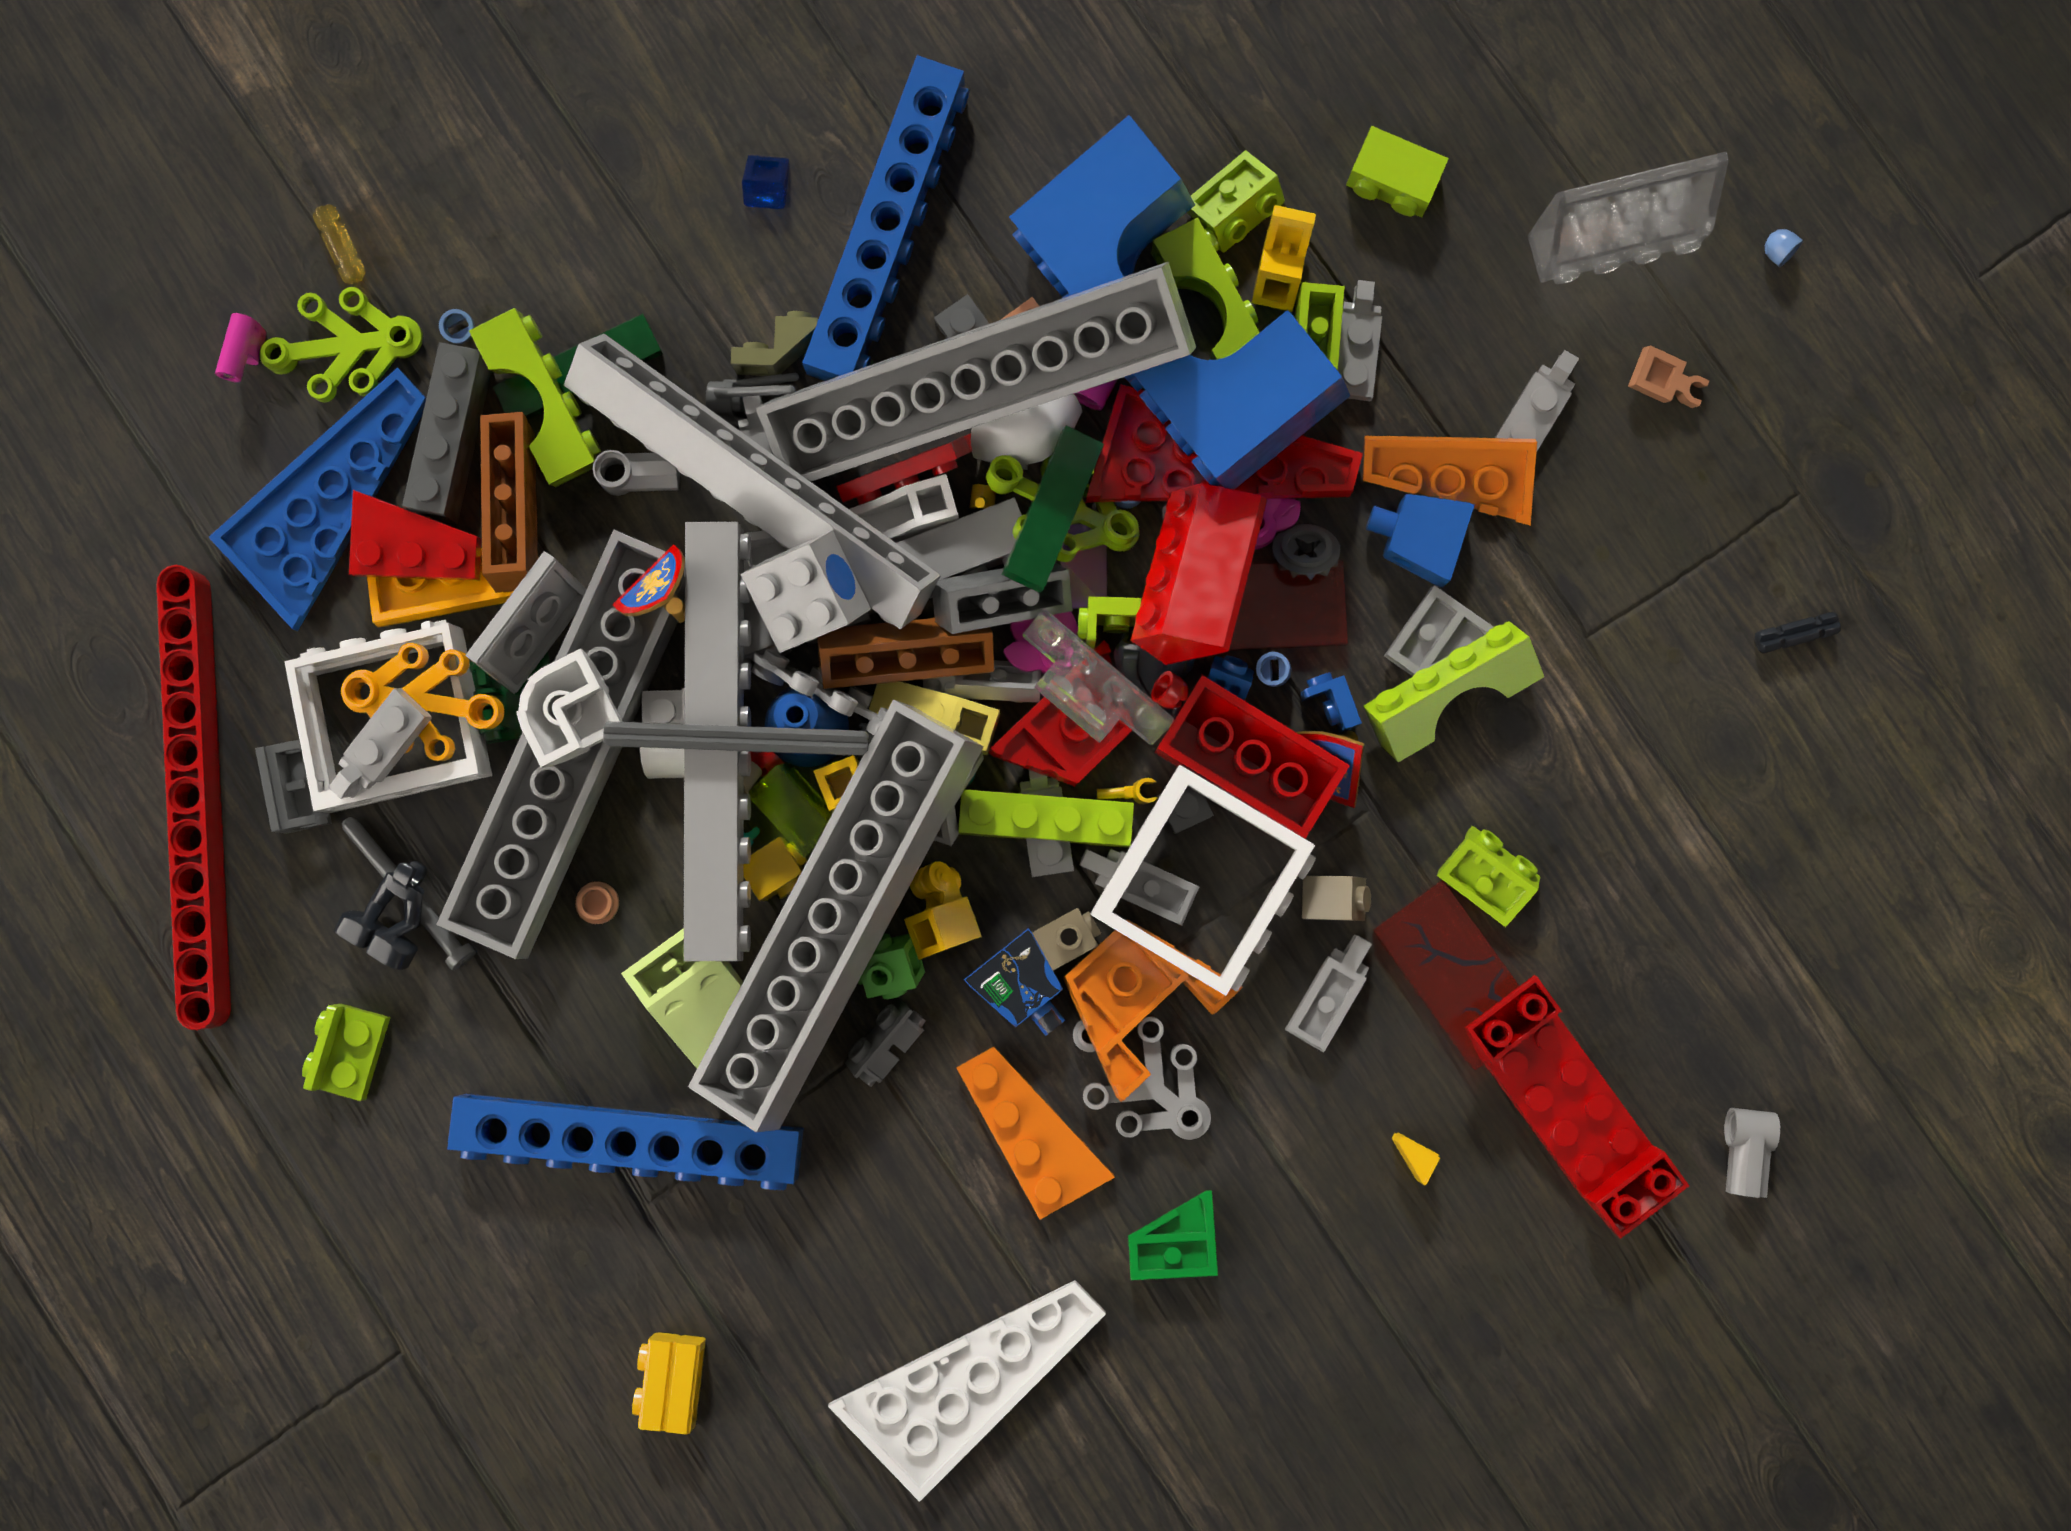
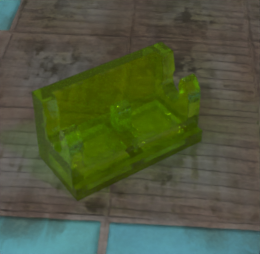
M791 764L776 765L748 792L754 804L803 858L813 852L833 813L828 810L826 802Z

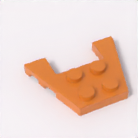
M1126 920L1134 926L1138 927L1139 929L1143 930L1144 932L1148 933L1149 935L1153 936L1154 938L1158 939L1159 941L1163 942L1164 944L1168 945L1169 947L1173 948L1174 950L1178 951L1179 953L1183 954L1184 956L1188 957L1189 959L1193 960L1194 962L1198 963L1199 965L1203 966L1204 968L1208 969L1209 971L1213 972L1214 974L1218 975L1219 977L1221 976V974L1212 970L1211 966L1203 963L1198 959L1194 960L1193 958L1175 949L1174 945L1152 934L1151 932L1145 930L1144 928L1138 926L1130 920ZM1117 930L1113 931L1063 977L1111 1087L1120 1102L1124 1101L1151 1075L1148 1069L1122 1042V1039L1169 994L1183 983L1213 1015L1243 988L1241 986L1237 992L1230 988L1225 996Z

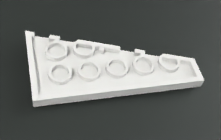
M1074 1280L830 1402L828 1407L920 1502L1106 1315V1311Z

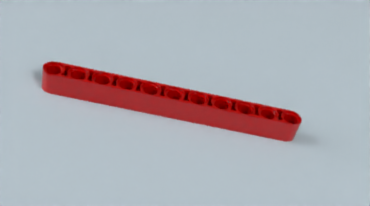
M171 565L161 571L157 578L156 587L175 1006L177 1019L182 1026L190 1030H202L220 1027L227 1021L231 1012L212 595L210 582L204 575L182 565ZM189 578V589L187 593L180 596L178 592L179 585L184 579ZM190 619L192 623L189 635L182 638L180 633L181 626ZM192 661L194 666L191 677L184 680L182 675L185 664ZM194 703L196 708L195 716L192 720L186 722L184 717L185 709L189 704ZM195 744L198 751L197 758L189 765L186 753ZM197 787L200 793L199 801L195 806L191 807L188 795L191 789ZM198 828L201 832L202 840L199 847L194 850L190 844V836ZM200 871L204 882L201 890L196 892L192 886V878L195 873ZM199 914H202L206 925L203 933L199 935L194 929V920ZM200 957H204L208 965L207 972L203 977H200L196 971V963ZM203 999L206 1000L210 1008L209 1016L205 1021L198 1014V1005Z

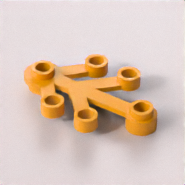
M406 643L399 649L398 655L375 672L369 670L352 672L344 680L341 687L344 703L351 710L358 713H367L371 718L394 689L386 687L408 668L417 670L427 664L429 659L427 649L420 644ZM415 648L418 651V660L411 664L408 660V654ZM446 650L441 654L436 664L402 688L425 711L466 717L468 723L475 728L493 729L504 718L502 702L492 695L477 694L471 697L470 700L428 694L430 690L449 676H461L467 672L469 658L462 651ZM456 655L459 658L460 664L456 670L452 671L449 667V660L452 656ZM365 684L370 687V694L367 699H363L360 694L361 688ZM490 704L493 707L494 713L491 719L486 720L482 712L484 707ZM430 720L418 735L425 745V753L430 759L435 761L449 760L455 752V744L450 737L440 735ZM439 740H442L445 745V751L442 755L438 756L435 753L434 747ZM414 742L411 744V746L407 749V751L404 754L408 753L413 748Z

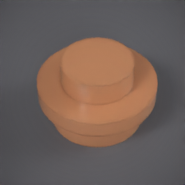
M588 883L577 894L576 910L584 921L591 924H604L610 921L618 911V894L607 883Z

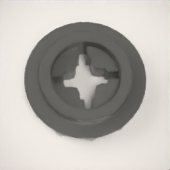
M1312 524L1294 525L1291 529L1281 531L1273 541L1272 559L1277 561L1279 571L1289 570L1293 579L1299 574H1304L1311 581L1315 574L1327 576L1331 567L1338 565L1340 544L1330 531ZM1299 550H1302L1305 553H1309L1311 551L1314 553L1313 557L1310 558L1306 554L1298 556Z

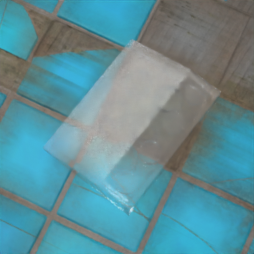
M1727 152L1558 192L1528 234L1540 283L1554 280L1555 284H1563L1579 278V273L1595 270V274H1605L1618 269L1620 263L1635 260L1636 265H1641L1660 258L1661 253L1675 250L1676 255H1682L1699 249L1701 242L1714 228L1729 161Z

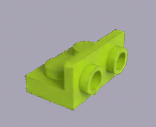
M1245 150L1191 195L1195 206L1187 214L1193 219L1198 217L1204 228H1210L1213 231L1219 244V250L1224 253L1235 243L1243 240L1247 233L1264 219L1271 216L1274 205L1281 206L1285 199L1277 174Z
M1089 596L1087 608H1079L1078 639H1086V650H1094L1096 625L1103 626V632L1128 633L1129 627L1135 626V618L1140 608L1141 598Z
M1471 826L1466 832L1463 842L1438 870L1437 876L1503 926L1507 927L1538 891L1540 876L1537 874L1538 870L1525 857L1521 855L1514 857L1502 848L1503 843L1492 832L1485 829L1480 831L1476 827Z
M345 1004L328 1005L326 1011H322L315 1025V1035L318 1036L314 1052L309 1053L303 1065L302 1076L306 1078L303 1089L309 1091L322 1090L358 1101L366 1100L391 1017Z

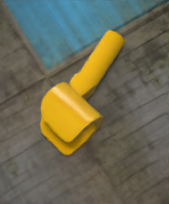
M972 485L969 508L986 509L995 505L996 493L988 485Z
M1143 778L1136 781L1133 786L1097 789V799L1133 798L1138 804H1148L1154 802L1158 797L1149 799L1142 797L1140 786L1157 782L1152 778Z

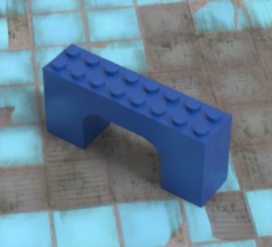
M1128 115L1010 215L1009 218L1018 228L1012 234L1013 237L1036 263L1039 270L1052 286L1065 298L1134 274L1136 261L1144 248L1193 208L1195 203L1180 176L1131 116ZM1289 310L1230 356L1217 360H1203L1188 355L1125 376L1126 380L1137 392L1143 387L1145 388V391L1139 396L1162 424L1168 420L1172 422L1165 429L1189 457L1194 452L1198 455L1191 462L1210 485L1219 486L1221 484L1224 488L1233 490L1351 396L1342 375Z

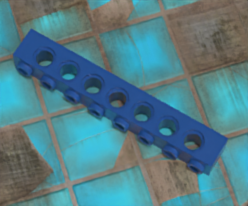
M918 55L916 56L802 362L807 375L827 381L870 366L871 356L867 354L872 340L878 342L883 333L886 318L881 316L886 302L891 304L894 302L900 283V280L896 278L900 264H908L914 246V241L910 240L914 226L921 227L928 208V203L924 202L928 188H936L940 178L942 165L938 164L942 150L949 151L953 143L956 127L952 126L956 112L962 114L967 105L970 89L965 88L964 71ZM927 106H937L941 109L934 116H926L921 113ZM915 143H922L928 147L921 154H912L907 151L908 147ZM900 181H909L914 185L912 189L903 193L893 189L894 185ZM889 218L900 222L898 227L891 231H885L878 227L883 220ZM874 256H879L886 260L885 264L879 269L873 270L864 266L865 262ZM860 294L868 295L872 298L871 302L864 308H855L850 305L851 300ZM843 333H853L857 336L856 342L849 347H841L836 344L837 338Z
M462 1094L453 1097L447 1149L461 1151L460 1158L471 1160H486L488 1153L504 1155L503 1162L511 1164H529L530 1158L547 1159L546 1166L552 1168L568 1169L572 1168L573 1162L588 1163L589 1171L600 1173H614L615 1167L618 1166L632 1168V1175L640 1177H658V1171L675 1172V1179L681 1181L697 1182L701 1181V1175L717 1176V1183L722 1185L743 1186L744 1179L761 1181L760 1187L764 1189L786 1190L787 1184H794L798 1180L804 1128L781 1125L779 1130L755 1132L740 1121ZM495 1118L500 1119L506 1125L507 1135L503 1141H498L491 1135L490 1125ZM536 1123H542L549 1129L550 1139L546 1146L538 1144L533 1138L532 1131ZM579 1127L587 1128L592 1133L593 1144L589 1150L582 1149L576 1144L575 1133ZM622 1131L629 1132L635 1137L636 1149L633 1154H626L618 1147L617 1139ZM663 1136H671L677 1140L679 1154L676 1158H668L662 1154L660 1141ZM706 1140H714L722 1147L723 1155L720 1162H710L703 1156L702 1147ZM756 1144L763 1148L766 1154L763 1166L754 1167L746 1161L745 1149L748 1145Z

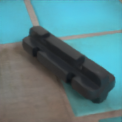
M1829 612L1815 618L1810 617L1783 624L1776 628L1772 627L1755 633L1754 638L1758 651L1764 654L1781 647L1787 648L1819 639V637L1833 636L1841 631V624L1838 615L1835 612Z

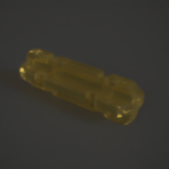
M332 204L317 207L313 214V219L318 229L324 231L321 236L334 264L340 265V268L337 270L342 281L346 284L362 281L366 275V270L361 260L355 258L358 253L344 224L338 223L341 217L336 207Z

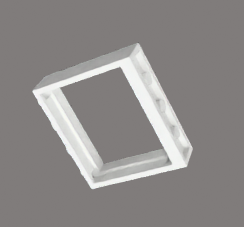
M446 619L437 622L426 621L421 623L420 630L406 633V629H391L381 632V639L366 642L365 638L349 639L340 642L339 649L325 651V648L307 649L305 653H300L301 658L284 661L313 811L333 813L492 776L485 737L480 735L479 728H475L468 723L466 717L458 716L466 759L388 776L382 782H376L370 789L362 787L354 798L340 799L328 788L336 777L317 675L393 658L398 655L399 649L406 643L420 644L427 650L444 646L445 651L454 649L467 654L463 628L447 623ZM414 648L409 652V654L418 651ZM456 655L452 656L449 660V667L454 671L460 664L459 658ZM469 668L461 676H450L454 698L470 700L473 697L475 687Z
M1179 765L1090 915L1226 996L1230 988L1237 992L1246 979L1250 969L1244 965L1252 951L1260 954L1268 942L1272 932L1266 928L1274 914L1281 917L1291 903L1294 894L1288 891L1296 877L1303 880L1310 871L1316 857L1310 854L1315 845ZM1187 786L1295 850L1220 977L1112 913Z

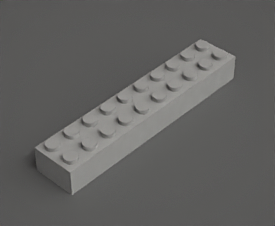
M1169 262L809 386L792 394L772 399L757 407L756 411L773 455L811 482L1188 356L1194 351L1196 344Z
M613 530L555 661L581 648L592 660L610 691L608 694L623 722H634L642 704V691L648 690L678 621L663 606L639 616H625L612 605L665 553L661 549ZM685 568L680 584L675 591V594L684 603ZM522 733L436 925L514 959H528L622 747L608 746L602 741L590 747V751L551 767L541 768L524 733Z
M893 699L868 746V751L863 755L688 1087L755 1132L780 1129L984 746L919 709Z

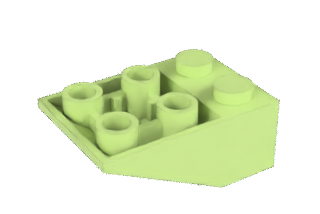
M684 928L621 973L648 1012L696 1068L700 1065L743 984V981L729 961H684Z

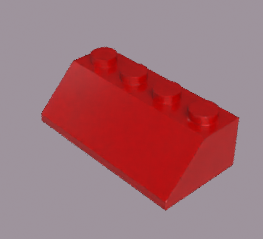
M1205 483L1171 492L1166 504V513L1160 535L1156 541L1151 568L1146 577V586L1140 608L1136 614V622L1131 637L1133 643L1165 665L1229 651L1267 503L1266 498L1262 495Z
M1203 675L1155 751L1157 755L1175 766H1183L1304 839L1308 836L1350 767L1349 764Z

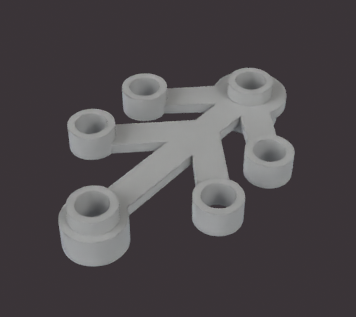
M766 649L764 655L754 653L752 661L755 663L751 672L758 677L782 686L785 681L791 688L812 697L815 694L826 702L830 708L844 715L852 716L853 712L870 720L866 730L875 735L888 709L881 707L878 714L867 709L873 698L872 694L856 686H850L847 693L835 688L823 689L819 667L813 666L810 673L787 666L790 661L788 658L769 649Z
M1147 1016L1138 1024L1137 1031L1143 1040L1145 1067L1151 1075L1122 1102L1154 1099L1167 1111L1138 1115L1132 1110L1123 1111L1116 1119L1117 1130L1124 1137H1134L1140 1131L1171 1128L1180 1138L1187 1140L1197 1139L1208 1130L1211 1123V1114L1208 1106L1196 1097L1193 1066L1197 1061L1196 1051L1187 1044H1179L1171 1051V1062L1177 1068L1179 1096L1177 1097L1164 1086L1160 1038L1164 1032L1163 1024L1156 1017ZM1080 1020L1073 1029L1074 1042L1079 1049L1085 1052H1094L1093 1044L1086 1043L1082 1039V1032L1085 1027L1082 1020ZM1148 1021L1156 1022L1159 1028L1157 1035L1152 1038L1144 1036L1142 1032L1143 1025ZM1181 1049H1188L1191 1052V1061L1187 1065H1180L1176 1061V1053ZM1091 1083L1083 1091L1084 1103L1091 1109L1098 1110L1107 1103L1120 1102L1111 1085L1104 1086L1101 1083ZM1093 1088H1099L1104 1092V1099L1098 1104L1091 1103L1087 1098L1088 1092ZM1187 1110L1195 1111L1198 1116L1197 1122L1192 1126L1184 1125L1181 1120L1183 1113ZM1133 1116L1136 1118L1137 1127L1133 1131L1127 1132L1121 1128V1121L1124 1117Z

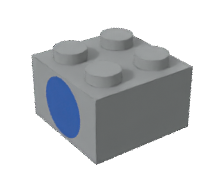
M833 530L766 559L740 574L779 653L844 627L871 609Z

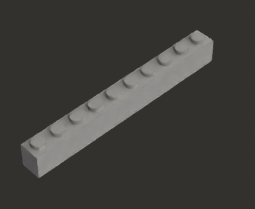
M599 335L578 345L564 386L575 393L583 403L593 406L608 417L616 427L626 430L640 440L648 450L662 456L673 464L681 474L692 478L709 490L714 498L725 502L738 511L746 521L767 532L785 549L789 550L833 530L871 609L876 611L884 621L894 624L899 629H902L921 615L941 577L940 574L607 335Z
M685 522V724L751 727L750 707H744V689H750L751 687L750 663H744V646L751 645L750 620H744V603L751 602V595L740 575L744 573V560L751 559L750 534H744V529L738 522ZM684 749V961H743V952L750 951V926L743 925V908H749L751 903L750 882L743 881V864H750L751 860L750 838L744 837V820H750L751 817L750 794H744V776H750L751 773L750 751Z

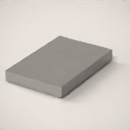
M544 551L465 656L513 694L517 693L574 617L587 589L554 557Z

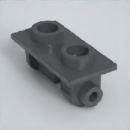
M899 997L894 1004L887 1005L879 1013L876 1019V1026L866 1038L862 1037L854 1043L848 1053V1059L845 1062L846 1066L854 1077H859L870 1087L876 1081L881 1083L899 1061L898 1057L889 1051L890 1047L894 1044L906 1053L920 1034L923 1033L924 1029L922 1026L926 1019L915 1010L912 1011Z

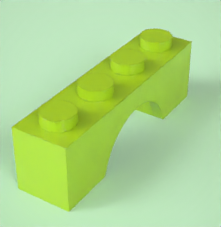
M1197 217L1154 239L1151 255L1157 265L1169 262L1177 289H1190L1200 292L1208 297L1219 310L1223 321V336L1212 349L1209 360H1217L1232 355L1260 333L1255 325L1258 323V317L1250 301H1242L1236 289L1239 283L1233 268L1228 263L1223 265L1216 252L1219 250V244L1213 231L1210 228L1204 229Z
M513 308L469 330L489 370L496 374H517L526 377L539 391L544 405V420L539 434L529 445V448L548 484L557 487L591 470L596 454L600 453L601 449L590 429L583 432L576 418L582 413L572 393L568 391L563 394L556 380L562 376L561 371L550 353L543 355L537 343V340L541 339L542 335L532 316L524 317L521 312Z
M1508 621L1503 625L1491 628L1484 636L1467 646L1455 649L1448 657L1431 667L1417 671L1412 678L1395 688L1381 692L1376 699L1365 704L1363 707L1379 744L1397 762H1400L1435 741V729L1440 714L1446 705L1460 693L1472 688L1489 687L1500 691L1509 698L1544 678V674L1530 637Z
M964 789L961 795L958 832L960 835L1041 839L1129 848L1131 846L1134 803Z

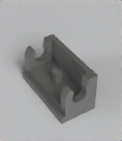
M300 740L255 748L271 832L288 834L332 824L330 813L313 811Z

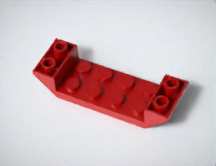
M1534 975L1467 1025L1465 1029L1479 1058L1574 1188L1616 1236L1621 1239L1687 1189L1689 1184L1665 1151L1652 1145L1562 1022L1558 1016L1562 1012L1561 1008L1539 978Z

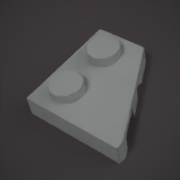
M1434 585L1425 595L1384 657L1413 676L1417 671L1429 668L1448 657L1455 649L1467 646L1484 636L1493 626Z

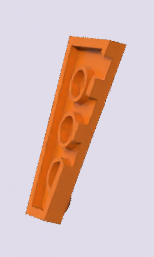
M1364 436L1362 478L1366 482L1415 495L1421 494L1428 497L1475 504L1473 509H1477L1479 512L1514 519L1516 522L1531 526L1537 441L1536 439Z
M995 1046L957 1067L960 1076L1040 1220L1115 1178V1175L1068 1127Z

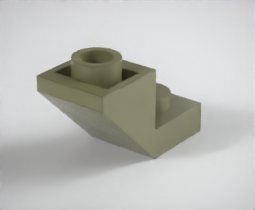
M790 311L787 313V316L775 317L774 349H768L769 346L767 344L759 342H746L743 344V347H731V365L736 375L770 376L784 372L807 351L818 318L812 317V314L808 312Z

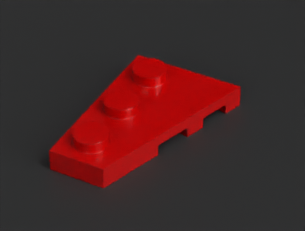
M971 433L940 447H934L906 460L893 463L836 486L842 502L856 498L858 504L861 505L881 497L880 488L894 483L897 490L903 486L920 482L917 474L932 469L934 476L957 468L958 465L955 459L972 452Z
M353 490L349 575L480 581L482 538Z

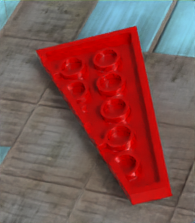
M1120 384L1103 440L1104 446L1097 460L1085 503L1168 501L1173 491L1200 483L1209 484L1191 462L1198 455L1194 452L1188 457L1182 448L1179 447L1165 429L1172 422L1170 420L1164 424L1160 422L1139 396L1143 390L1137 392L1133 387ZM1301 435L1234 490L1262 495L1266 499L1350 497L1355 486L1363 453Z

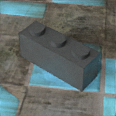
M1055 562L1046 586L1041 593L1001 575L1004 568L938 580L932 592L935 623L951 634L1073 611L1069 569Z

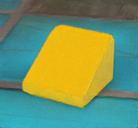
M1394 1133L1392 1137L1394 1144L1416 1180L1425 1186L1440 1159L1438 1157L1439 1154L1400 1133Z

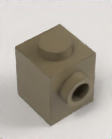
M1306 876L1303 879L1302 919L1365 921V912H1368L1371 906V891L1366 886V878L1353 876Z
M1078 908L1032 932L1052 970L1097 947L1098 944L1094 938L1101 934L1090 912L1088 911L1081 915Z

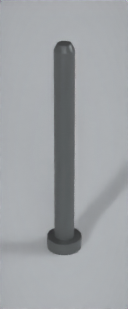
M348 817L342 822L343 831L383 878L387 872L395 871L396 865L357 819ZM423 899L421 924L449 956L445 963L452 971H455L472 959L476 951L469 943L462 946L451 931L436 925L439 917Z

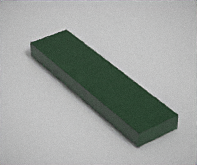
M643 313L599 334L607 335L644 363L663 354ZM578 345L553 357L562 374L556 380L563 394L570 391L564 386ZM515 375L492 386L505 413L523 412L527 420L544 412L541 395L528 378ZM570 391V392L572 393L573 397H576V396H577L575 393H573L572 391Z
M1067 425L1064 427L1001 575L1038 593L1044 590L1104 446L1103 443Z

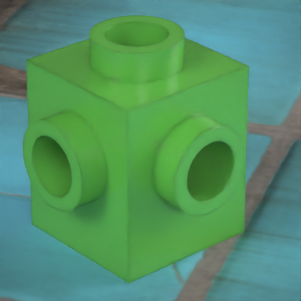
M883 934L858 981L859 985L864 986L867 998L882 995L883 999H893L905 994L907 990L917 987L925 970L922 960H919L910 935L906 934L891 938L890 934Z

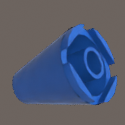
M791 687L786 688L774 698L768 707L764 723L765 727L849 730L847 715L830 708L826 702L815 694L812 697L807 696ZM804 714L803 719L800 722L795 723L797 718ZM774 752L785 762L805 768L823 765L837 756L834 754Z

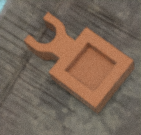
M1650 345L1642 349L1628 387L1663 403L1672 401L1675 394L1680 403L1694 408L1700 406L1702 400L1691 396V384L1695 387L1703 388L1708 386L1709 380L1701 376L1688 377L1682 374L1687 362Z

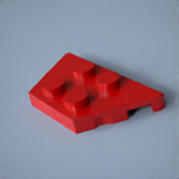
M1105 640L1102 641L989 749L988 753L995 758L1076 786L1136 727L1131 709L1124 701L1125 691L1119 676L1116 677L1109 657L1111 652L1109 644Z

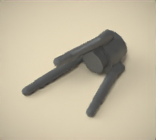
M788 373L741 380L724 379L723 382L709 381L706 389V407L715 414L720 415L729 424L739 426L738 421L745 419L736 416L737 412H743L745 409L742 397L792 394L795 391L794 386L774 384L797 381L799 375L797 373Z

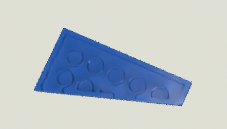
M398 368L209 536L211 541L283 620L296 631L300 629L351 540L353 490L374 498L376 497L423 415L426 397Z

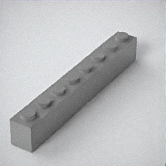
M1014 497L896 544L940 574L939 580L988 571V569L1004 564L1005 567L1016 541L1012 534V529L1018 517L1021 516V512ZM751 599L750 603H744V620H750L751 645L744 646V663H750V667H752L751 661L754 653L764 655L766 649L777 653L779 651L753 599ZM870 609L846 626L864 625L871 621L869 615L877 612ZM817 638L807 641V644L817 643ZM788 649L779 654L783 656L787 655L792 651V649Z

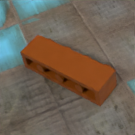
M523 412L480 415L482 574L495 593L514 591L538 560L536 459L529 448V445L535 439V433Z
M935 618L912 620L902 629L890 623L841 627L817 637L819 669L823 689L994 672L993 633L991 627L951 634L935 623Z

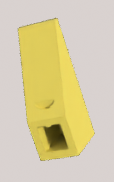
M899 681L877 684L869 710L878 714L881 707L888 709L893 699L911 705L984 746L981 752L984 755H988L1000 718V711L998 709Z

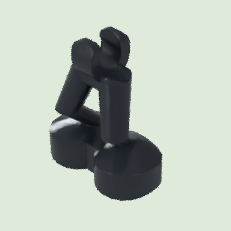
M412 861L410 864L400 863L394 872L386 873L370 898L365 911L349 910L342 913L334 931L359 948H367L366 953L390 968L397 970L409 968L418 948L404 934L421 926L422 901L425 890L419 885L427 874V868L418 861ZM396 895L404 899V920L387 928L378 918L386 905Z

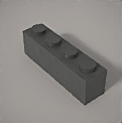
M441 342L438 345L402 507L408 511L433 520L458 524L480 427V415L483 413L492 373L477 349Z

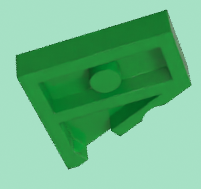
M1212 1190L1202 1192L1128 1236L1130 1281L1218 1276Z

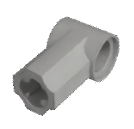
M608 450L599 454L593 463L594 477L604 491L611 495L620 496L628 492L680 490V472L673 464L657 453L623 454L616 450ZM619 464L625 467L624 475L620 480L615 482L605 480V472L610 466Z
M1730 1108L1724 1124L1725 1141L1729 1146L1725 1192L1748 1197L1767 1198L1771 1152L1777 1148L1780 1138L1779 1117L1774 1112Z

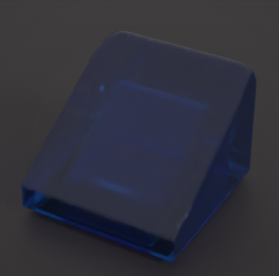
M748 155L742 179L743 202L745 206L784 209L787 195L789 159Z

